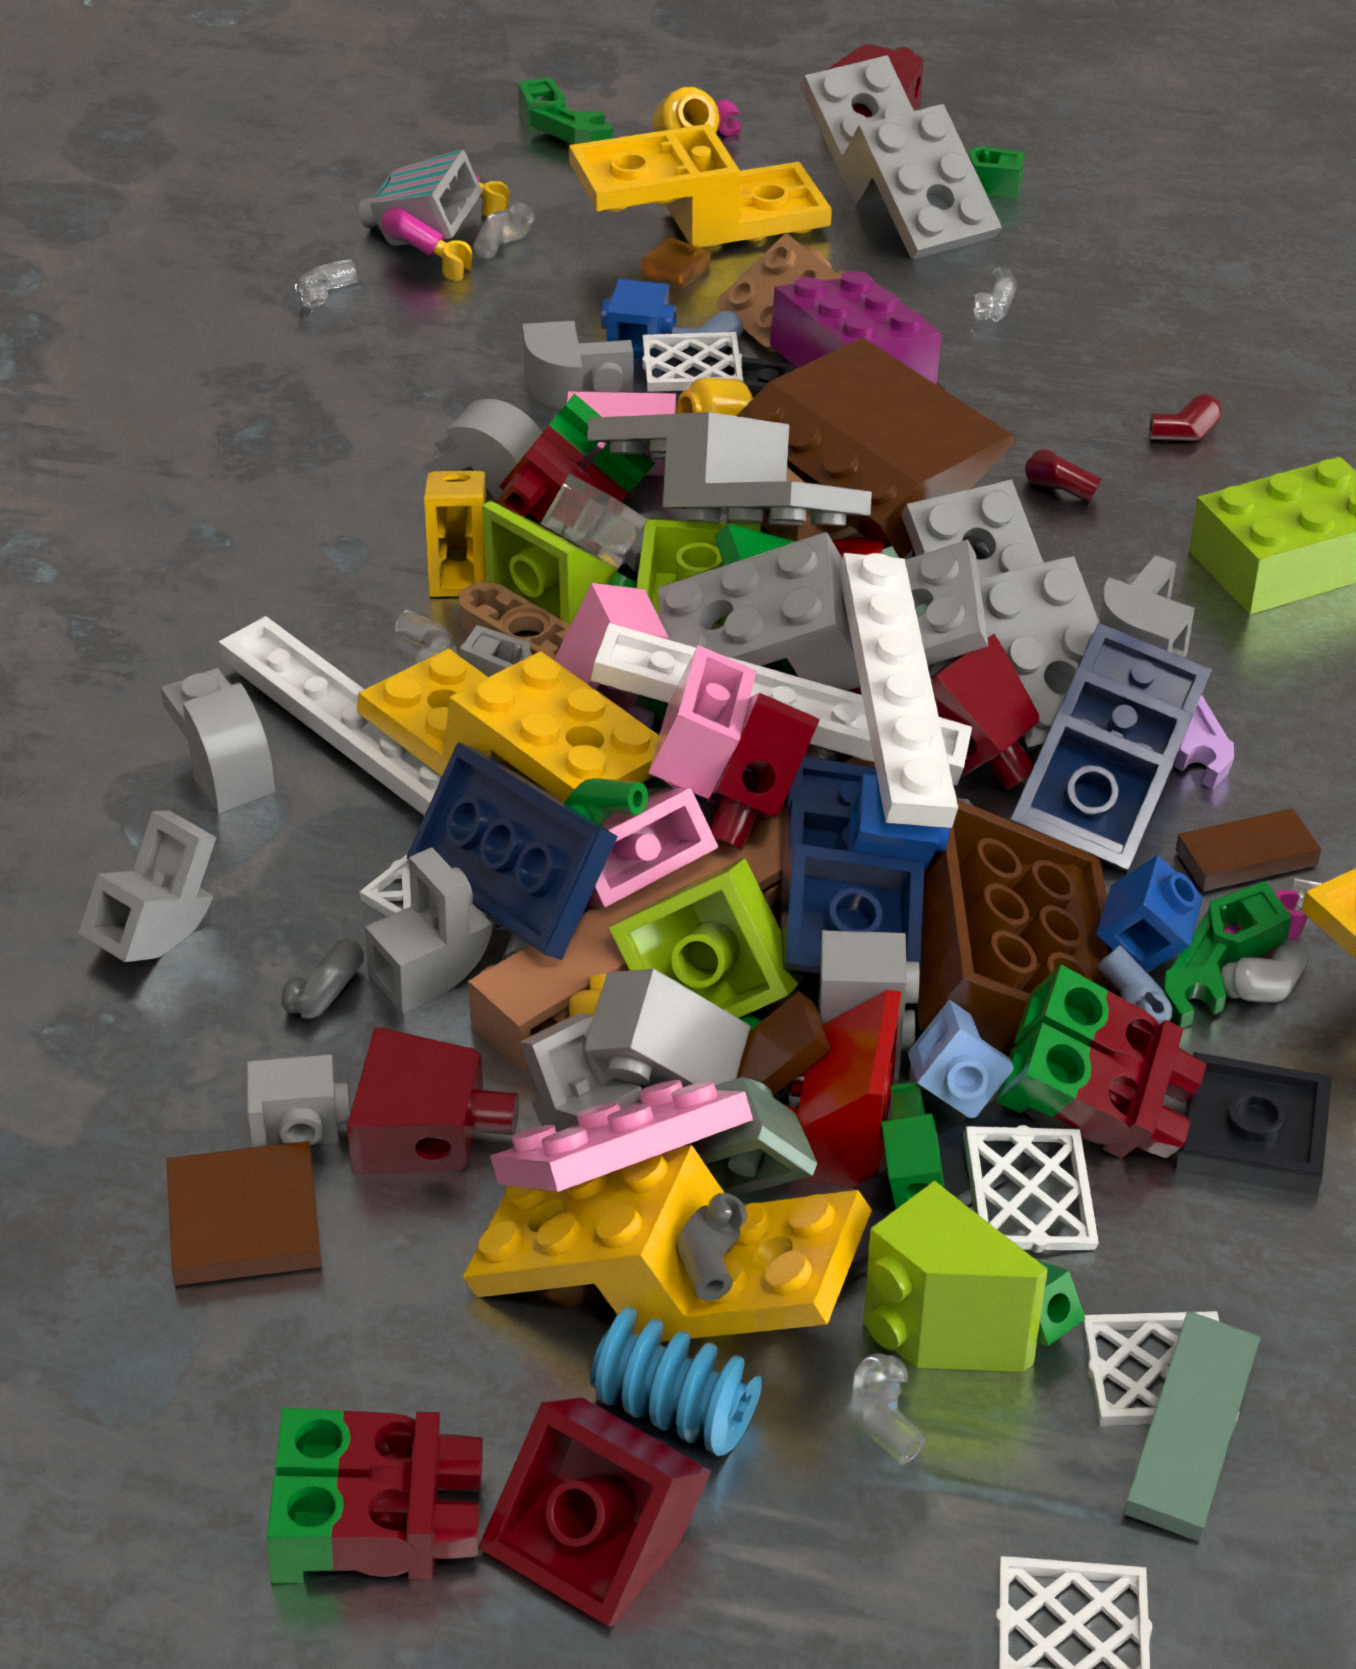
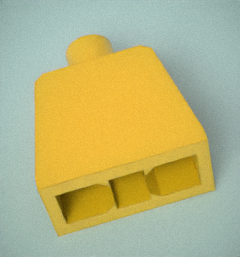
M433 471L428 473L424 506L429 597H457L467 586L478 582H486L482 505L486 503L485 472ZM454 549H467V560L453 561L447 558L446 555Z

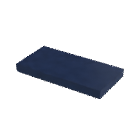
M458 742L406 858L409 860V857L432 847L451 868L457 867L464 873L472 889V903L479 910L542 954L562 960L618 836L480 750Z

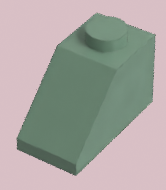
M740 1077L715 1085L716 1090L745 1091L753 1119L686 1144L693 1146L724 1193L738 1196L813 1176L817 1162L795 1112L774 1099L772 1091L756 1080Z

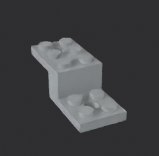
M888 55L804 76L800 88L855 207L884 200L911 260L995 238L998 235L1002 226L944 104L914 111ZM860 103L867 106L871 110L873 117L866 118L856 113L852 108V104ZM934 194L940 196L947 203L948 209L941 210L936 206H932L928 202L927 195Z
M712 412L588 418L587 440L609 443L611 454L639 456L644 455L645 448L649 449L650 459L665 461L663 507L686 510L687 521L721 522V514L727 515L726 523L761 524L763 517H768V525L802 527L803 522L806 521V516H811V525L846 526V516L870 515L872 492L786 481L789 424Z
M1012 479L907 504L901 512V516L916 556L961 542L966 537L978 538L986 544L989 550V558L984 560L977 559L987 637L993 633L996 635L1039 713V723L1020 737L1018 742L1026 754L1041 750L1066 696L1053 692L1047 686L1044 672L1049 669L1061 671L1067 676L1071 684L1099 622L1075 557L1070 556L1046 563L1043 562Z
M827 532L658 588L659 619L669 637L667 640L695 648L699 645L720 655L758 666L787 658L800 678L846 691L860 687L839 575L843 558ZM968 539L906 559L905 564L915 608L923 604H929L926 613L917 617L927 666L988 647L977 559ZM728 615L724 626L710 630L718 619Z

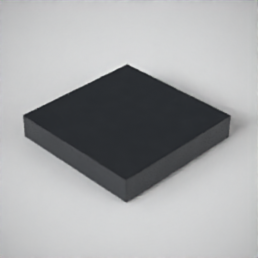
M1194 1052L1193 1056L1205 1063L1206 1068L1201 1085L1195 1095L1188 1099L1185 1104L1184 1116L1188 1117L1190 1126L1186 1141L1178 1151L1176 1170L1319 1195L1323 1177L1332 1076Z

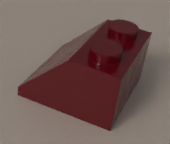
M582 1397L542 1402L478 1548L606 1626L616 1625L679 1545L711 1474V1470Z

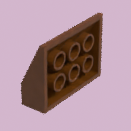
M864 337L770 381L737 415L738 417L789 424L787 467L805 483L872 492L870 515L846 516V523L865 537L883 539L884 547L892 546L899 558H904L913 549L901 516V512L907 504L971 489L1017 442L1013 434Z
M956 799L958 810L953 826L950 828L946 849L944 852L935 851L924 874L918 1004H916L919 1029L925 1031L948 1000H951L971 1014L979 1036L983 1041L998 1051H1012L1017 1046L1014 1042L1030 992L1060 965L1069 968L1119 996V992L1096 968V965L1113 950L1096 935L1107 900L1099 858L1084 850Z

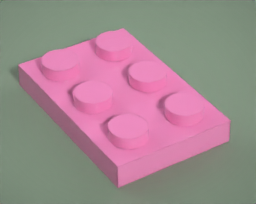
M671 1080L640 1090L639 1094L642 1102L620 1109L618 1102H610L582 1110L576 1114L578 1125L556 1132L554 1125H544L522 1131L512 1136L513 1148L490 1156L497 1184L559 1192L753 1120L745 1091L716 1090L714 1081L700 1082L682 1087L681 1080Z

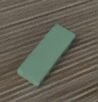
M1187 1310L1122 1514L1196 1541L1200 1540L1261 1338L1260 1335Z

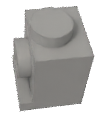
M332 1054L247 1061L248 1120L252 1147L309 1141L310 1146L339 1143L338 1125L348 1123L351 1103L349 1082L335 1083Z

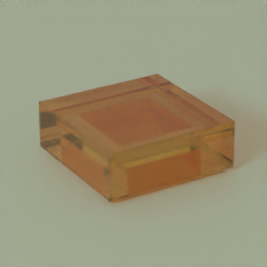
M668 237L641 259V274L682 289L710 267L709 251Z

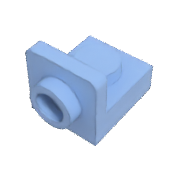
M948 1000L907 1052L917 1083L969 1118H974L980 1113L1013 1071L1011 1060L980 1038L971 1014L951 1000Z

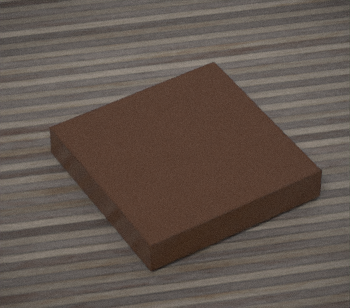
M309 1141L166 1158L171 1267L175 1286L322 1267Z

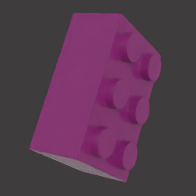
M846 272L838 279L821 280L803 277L795 280V284L774 286L770 345L797 368L864 337L934 384L937 383L942 333L924 320L920 313L912 311L899 301L895 294L886 291L874 282L870 275L862 272Z

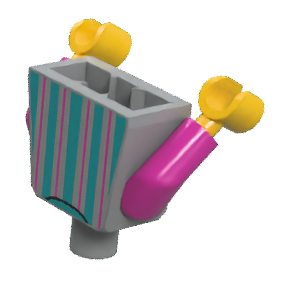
M463 148L394 170L374 197L360 201L358 211L360 220L366 228L380 226L387 243L392 246L411 244L430 257L437 254L443 258L442 274L450 280L460 281L463 279L464 268L467 270L471 269V248L463 241H450L446 243L443 240L453 238L479 197L482 198L481 212L485 216L495 219L503 218L508 208L510 192L506 184L501 181H489L485 184L479 182L480 177L475 175Z

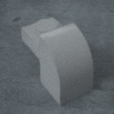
M574 321L522 324L526 386L531 396L538 402L561 410L567 403L568 392L633 393V348L631 340L578 343Z
M496 399L476 400L434 441L438 449L423 464V467L428 473L433 471H461L469 466L474 471L485 472L486 488L494 499L498 501L503 493V490L499 487L500 484L543 432L526 413L514 405Z
M1154 555L1139 574L1132 573L1126 583L1109 577L1103 588L1099 622L1185 658L1188 652L1195 608L1171 600L1176 562Z
M215 668L203 673L190 675L186 679L161 687L163 706L188 740L193 778L218 814L275 793L272 761L267 739L255 707L241 683L231 686L220 670Z
M169 810L152 811L133 871L97 874L78 934L124 962L164 956L193 933L211 904L214 895L203 890L200 886L217 837Z
M432 847L409 857L411 906L365 927L368 975L402 1014L448 992L465 979L482 958L492 932L491 922L472 903V889L464 873L457 867L451 868Z
M577 1013L520 1041L540 1098L531 1103L541 1125H554L556 1132L578 1125L576 1114L587 1108L610 1102H618L620 1109L642 1102L639 1091L642 1090L641 1086L615 1080L607 1072L609 1066L607 1063L583 1051L593 1021L592 1015Z

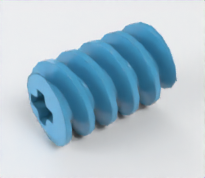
M630 1306L623 1308L603 1336L594 1356L590 1373V1385L596 1389L597 1397L602 1403L609 1406L618 1405L623 1402V1409L634 1418H641L650 1414L651 1423L662 1431L671 1430L677 1425V1433L682 1440L688 1443H696L704 1438L705 1447L710 1453L716 1456L726 1455L735 1448L754 1414L763 1385L761 1376H755L748 1384L742 1382L745 1362L744 1358L738 1355L731 1357L721 1372L715 1370L718 1350L716 1345L710 1342L702 1347L694 1359L689 1358L688 1352L691 1337L689 1333L683 1330L676 1333L667 1347L662 1346L664 1324L659 1319L650 1320L638 1335L634 1333L638 1316L636 1309Z

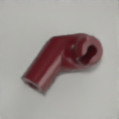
M1201 394L1194 397L1178 414L1151 413L1149 438L1150 440L1199 441L1220 420L1222 413L1221 405L1214 396Z
M1047 449L1036 451L1025 464L1026 477L1035 487L1064 490L1088 503L1091 501L1102 479Z

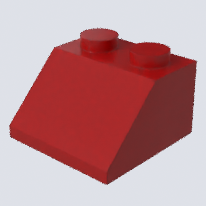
M886 990L822 1024L831 1050L792 1081L791 1096L800 1097L799 1107L786 1106L796 1113L817 1162L813 1176L799 1180L855 1188L879 1173L884 1145L882 1121H888L892 1099L891 1085H894L901 991Z

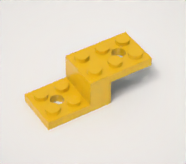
M710 124L569 145V163L596 211L618 212L626 209L628 206L647 203L666 204L691 248L711 249L723 243L741 240L760 241L767 236L790 232L802 234L808 233L815 228L831 226L832 208L800 162L740 171Z
M448 648L358 692L357 713L440 776L443 775L455 746L460 742L480 750L526 780L534 781L563 803L572 791L587 779L604 778L643 783L654 777L649 774V769L659 735L542 651L487 677Z
M686 1145L559 1192L507 1185L506 1193L487 1230L481 1236L478 1247L462 1278L476 1297L595 1284L617 1315L623 1308L628 1306L636 1309L638 1316L634 1333L639 1335L652 1319L661 1320L664 1324L661 1342L671 1341L676 1333L682 1330L689 1333L691 1339L827 1325L872 1210L859 1190L822 1195L815 1194L807 1197L744 1205L747 1219L740 1228V1237L723 1257L733 1285L730 1291L723 1297L713 1301H705L700 1299L694 1290L678 1252L677 1239L681 1229L700 1207L708 1206L712 1196L724 1193V1191L693 1146Z

